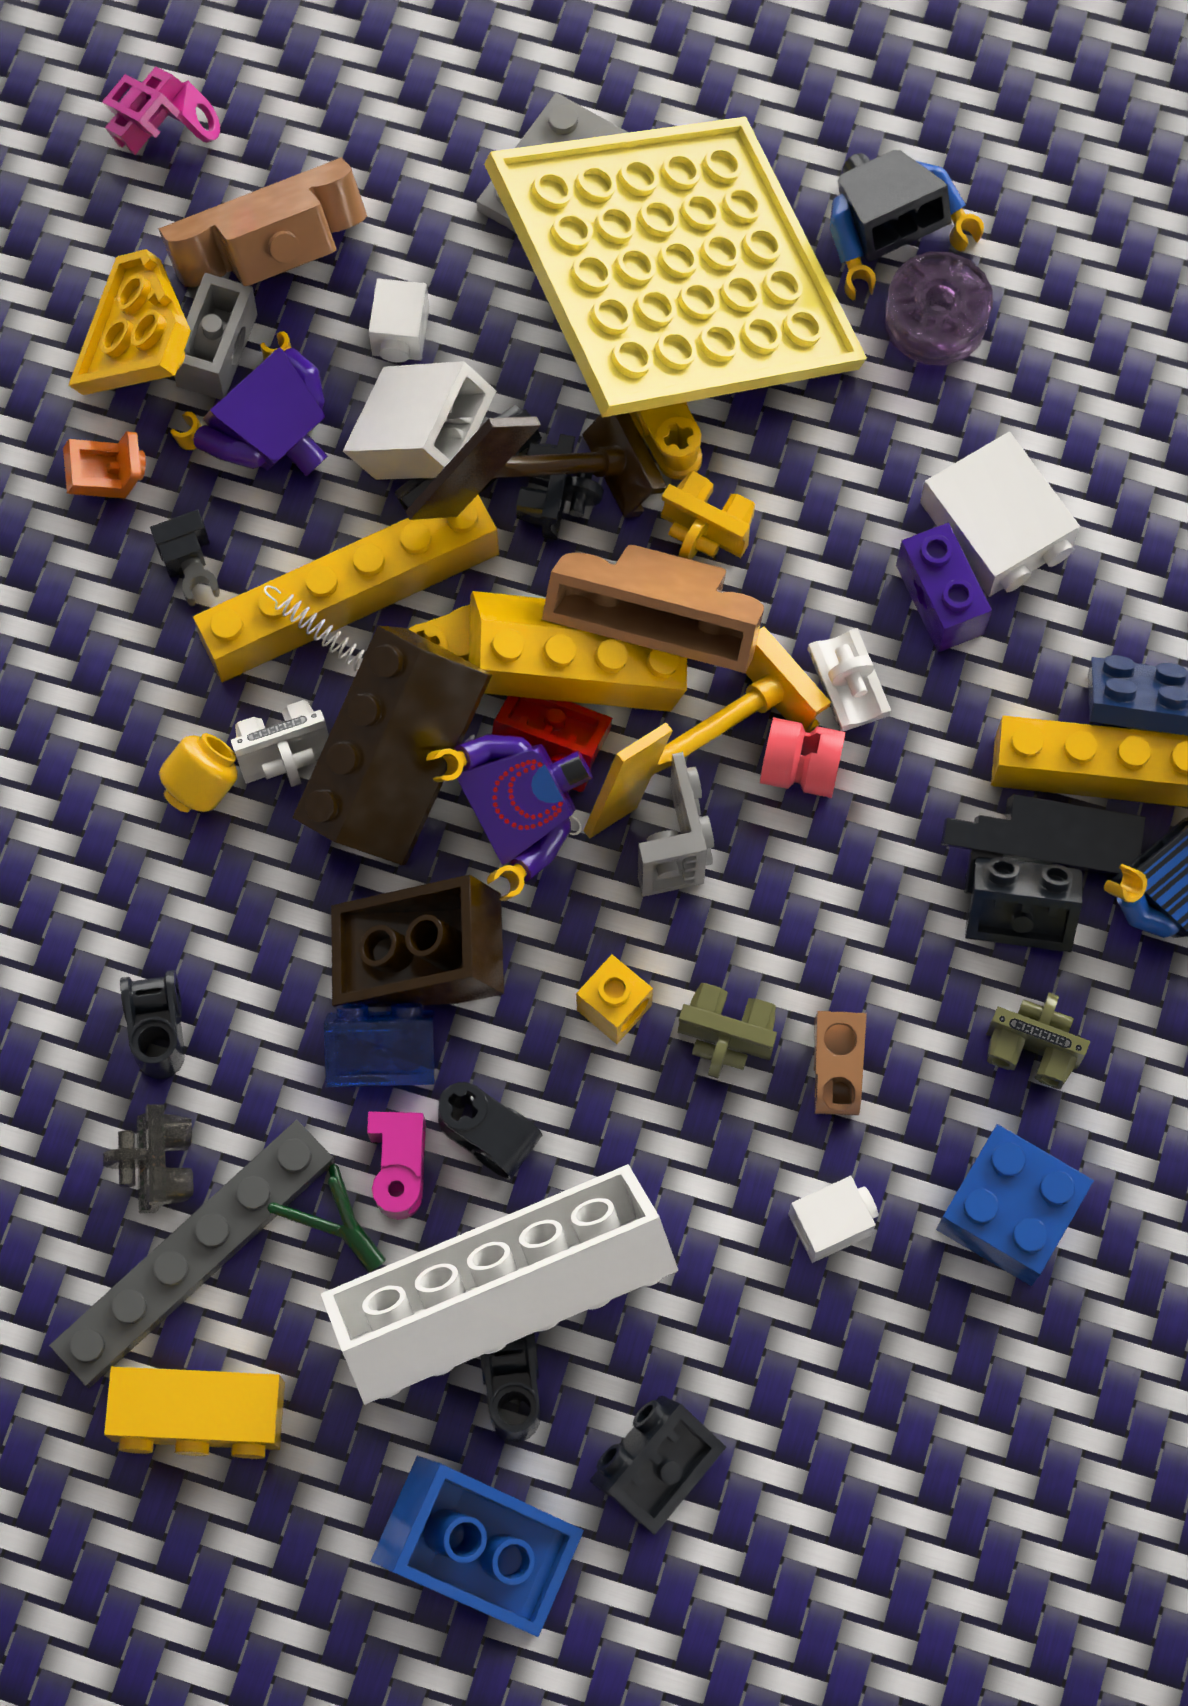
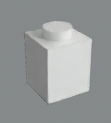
M377 278L369 326L372 356H380L390 362H405L408 359L422 361L429 314L427 283Z
M852 1176L792 1202L788 1213L812 1263L870 1237L876 1226L873 1219L879 1216L875 1202L865 1186L858 1189Z

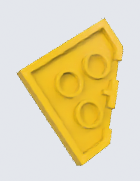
M147 249L115 258L68 386L82 395L175 376L176 371L183 364L185 359L184 349L191 330L161 259Z

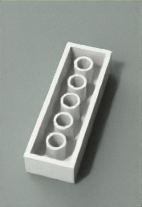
M627 1164L321 1293L344 1358L363 1403L366 1405L377 1399L392 1397L403 1388L431 1376L446 1374L455 1366L480 1355L495 1353L503 1349L508 1343L534 1332L549 1330L560 1321L583 1311L603 1307L610 1300L637 1288L652 1286L663 1277L677 1272L678 1268L661 1219L630 1166Z

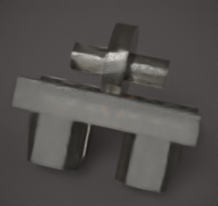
M147 1104L146 1113L136 1117L137 1148H135L134 1131H119L118 1149L103 1153V1166L110 1169H119L120 1187L136 1186L135 1169H138L139 1213H156L164 1204L188 1201L193 1196L192 1169L165 1167V1151H187L191 1147L192 1120L188 1117L164 1114V1105Z

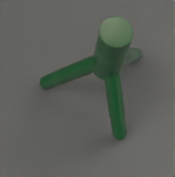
M335 1164L329 1167L330 1178L328 1179V1184L343 1225L274 1202L268 1205L267 1209L272 1214L341 1237L368 1273H371L386 1261V1258L355 1219L340 1169Z

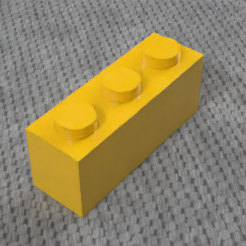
M111 1367L104 1435L112 1442H119V1451L128 1453H153V1444L175 1445V1453L180 1455L208 1456L209 1447L232 1448L231 1456L262 1459L265 1458L266 1449L280 1450L285 1382L280 1374Z

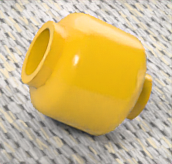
M204 733L201 737L196 735L184 737L162 764L159 771L161 783L166 788L163 793L165 799L182 812H189L191 809L200 812L212 811L237 780L238 770L234 763L237 759L235 753L222 740L208 733Z

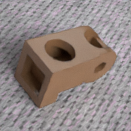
M817 1011L814 1019L815 1114L859 1115L862 1096L867 1013Z

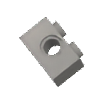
M204 273L186 319L191 332L184 349L185 359L175 374L177 387L220 400L227 395L257 317L252 286H243L239 282Z

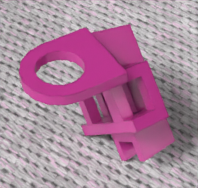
M156 66L143 82L125 74L102 101L115 115L105 129L119 147L123 148L126 145L134 155L138 153L151 136L157 138L161 133L157 128L167 116L182 122L202 142L209 143L217 139L220 134L219 119L209 101L188 80L181 82L172 74ZM128 88H129V91L126 93V95L121 99L120 102H118L119 99L123 96V94H124V93L128 90ZM196 107L205 114L209 124L208 131L200 124L196 115Z

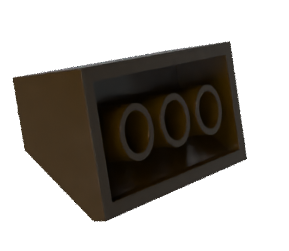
M377 626L292 818L335 843L399 865H406L444 781L436 782L433 778L442 776L447 771V762L443 757L427 761V755L435 750H454L457 745L462 743L492 674L407 628Z

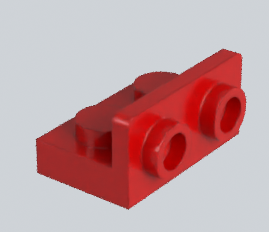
M508 696L494 719L491 734L523 737L531 746L542 744L552 763L579 751L591 771L592 764L610 732L613 718L573 702ZM588 781L573 790L583 792Z

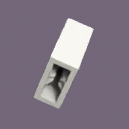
M464 361L383 367L343 452L374 479L436 478L478 431L496 390Z
M1010 431L927 479L924 483L920 500L921 505L937 526L950 523L978 583L988 597L1003 588L1006 592L1019 588L1031 577L1032 571L1045 563L1049 567L1061 563L1073 552V545L1080 528L1078 522Z

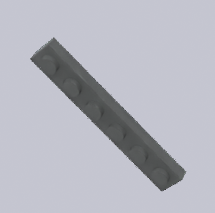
M296 1119L49 1346L81 1382L90 1389L111 1367L115 1366L277 1216L268 1211L267 1207L270 1203L274 1202L287 1207L335 1163L333 1156Z

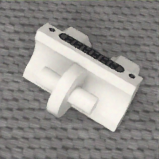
M858 628L849 630L833 639L816 641L809 644V654L825 694L831 701L830 706L840 731L850 730L890 716V706Z
M301 700L287 705L282 711L285 722L265 728L261 718L251 717L237 722L235 725L236 738L232 739L231 743L245 783L247 784L264 777L270 779L287 773L291 787L302 784L297 769L316 763L329 736L321 709L314 712L307 701Z

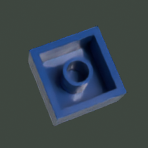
M996 1124L936 1230L1032 1287L1041 1275L1094 1180Z

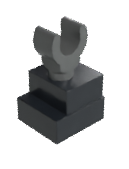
M197 509L150 526L154 542L161 560L164 561L169 577L172 578L184 573L185 578L183 579L182 590L190 606L195 605L192 590L199 583L209 585L214 597H219L220 590L216 577L203 567L206 563L201 547L210 544L199 510Z

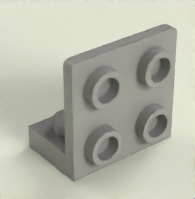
M683 752L672 754L670 782L671 795L681 834L678 835V832L674 830L661 831L649 836L647 842L638 844V881L642 897L704 884L705 868L707 865L713 864L711 848L714 847V837L708 816L699 817L701 811L698 798H702L699 775L695 766L686 767Z

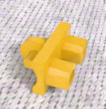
M690 471L677 487L669 484L662 494L661 500L665 502L661 518L673 523L668 535L683 542L679 557L692 560L696 553L700 551L714 558L720 547L741 558L748 547L755 503L739 494H731L723 509L720 510L707 503L713 493L714 484L708 478Z

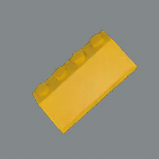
M472 591L470 597L469 662L492 674L484 692L485 694L671 712L687 691V658L542 620L546 600L544 598Z

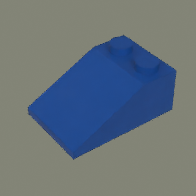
M417 1455L370 1562L539 1637L584 1530L441 1463Z

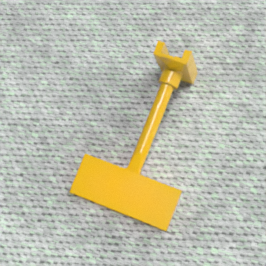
M765 627L759 629L753 659L746 671V675L753 681L746 688V694L669 743L667 742L673 730L667 723H664L618 752L583 830L589 838H592L637 809L651 777L671 766L672 754L683 752L685 758L755 712L765 713L773 707L786 720L802 723L805 732L811 733L820 724L816 716L829 708L831 701Z

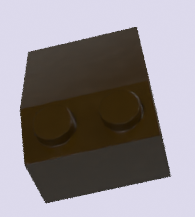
M469 874L331 905L332 1006L342 1009L459 1004L503 995L501 900H499L501 893Z

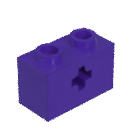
M950 523L942 524L901 540L896 567L937 652L939 653L985 635L992 609Z

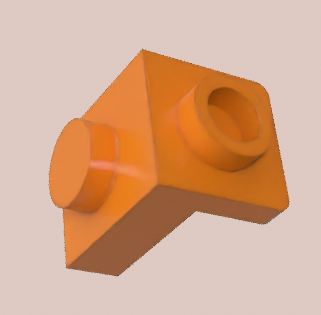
M126 431L118 443L68 439L63 447L67 494L126 499L136 483L144 477L146 457L144 451L139 450L137 432Z

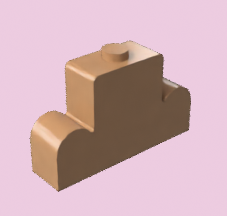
M341 157L158 229L175 274L184 286H200L204 273L222 277L230 271H233L243 286H249L335 252L337 249L331 233L349 229L359 224L367 217V213L352 169Z
M628 545L616 564H609L603 558L586 553H568L563 555L550 574L542 620L746 673L754 656L764 605L759 600L745 594L735 592L722 593L726 576L724 568L636 545Z

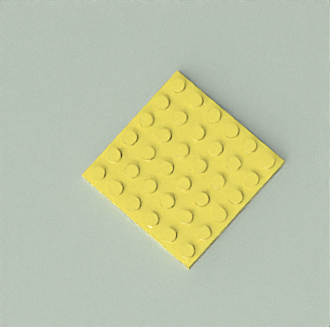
M746 117L489 153L484 164L602 418L859 370L866 361L867 357Z

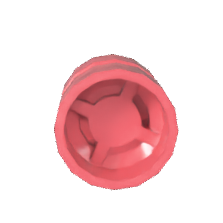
M773 717L760 783L785 789L790 788L794 783H799L804 793L832 798L846 732L817 726L809 733L805 732L803 724L800 722Z

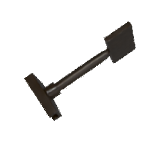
M629 413L603 418L600 414L582 433L591 452L527 456L513 455L541 426L538 418H489L406 510V514L409 520L457 517L490 480L497 477L592 473L596 477H604L624 518L639 517L644 512L641 504L651 494H662L666 490L667 485Z

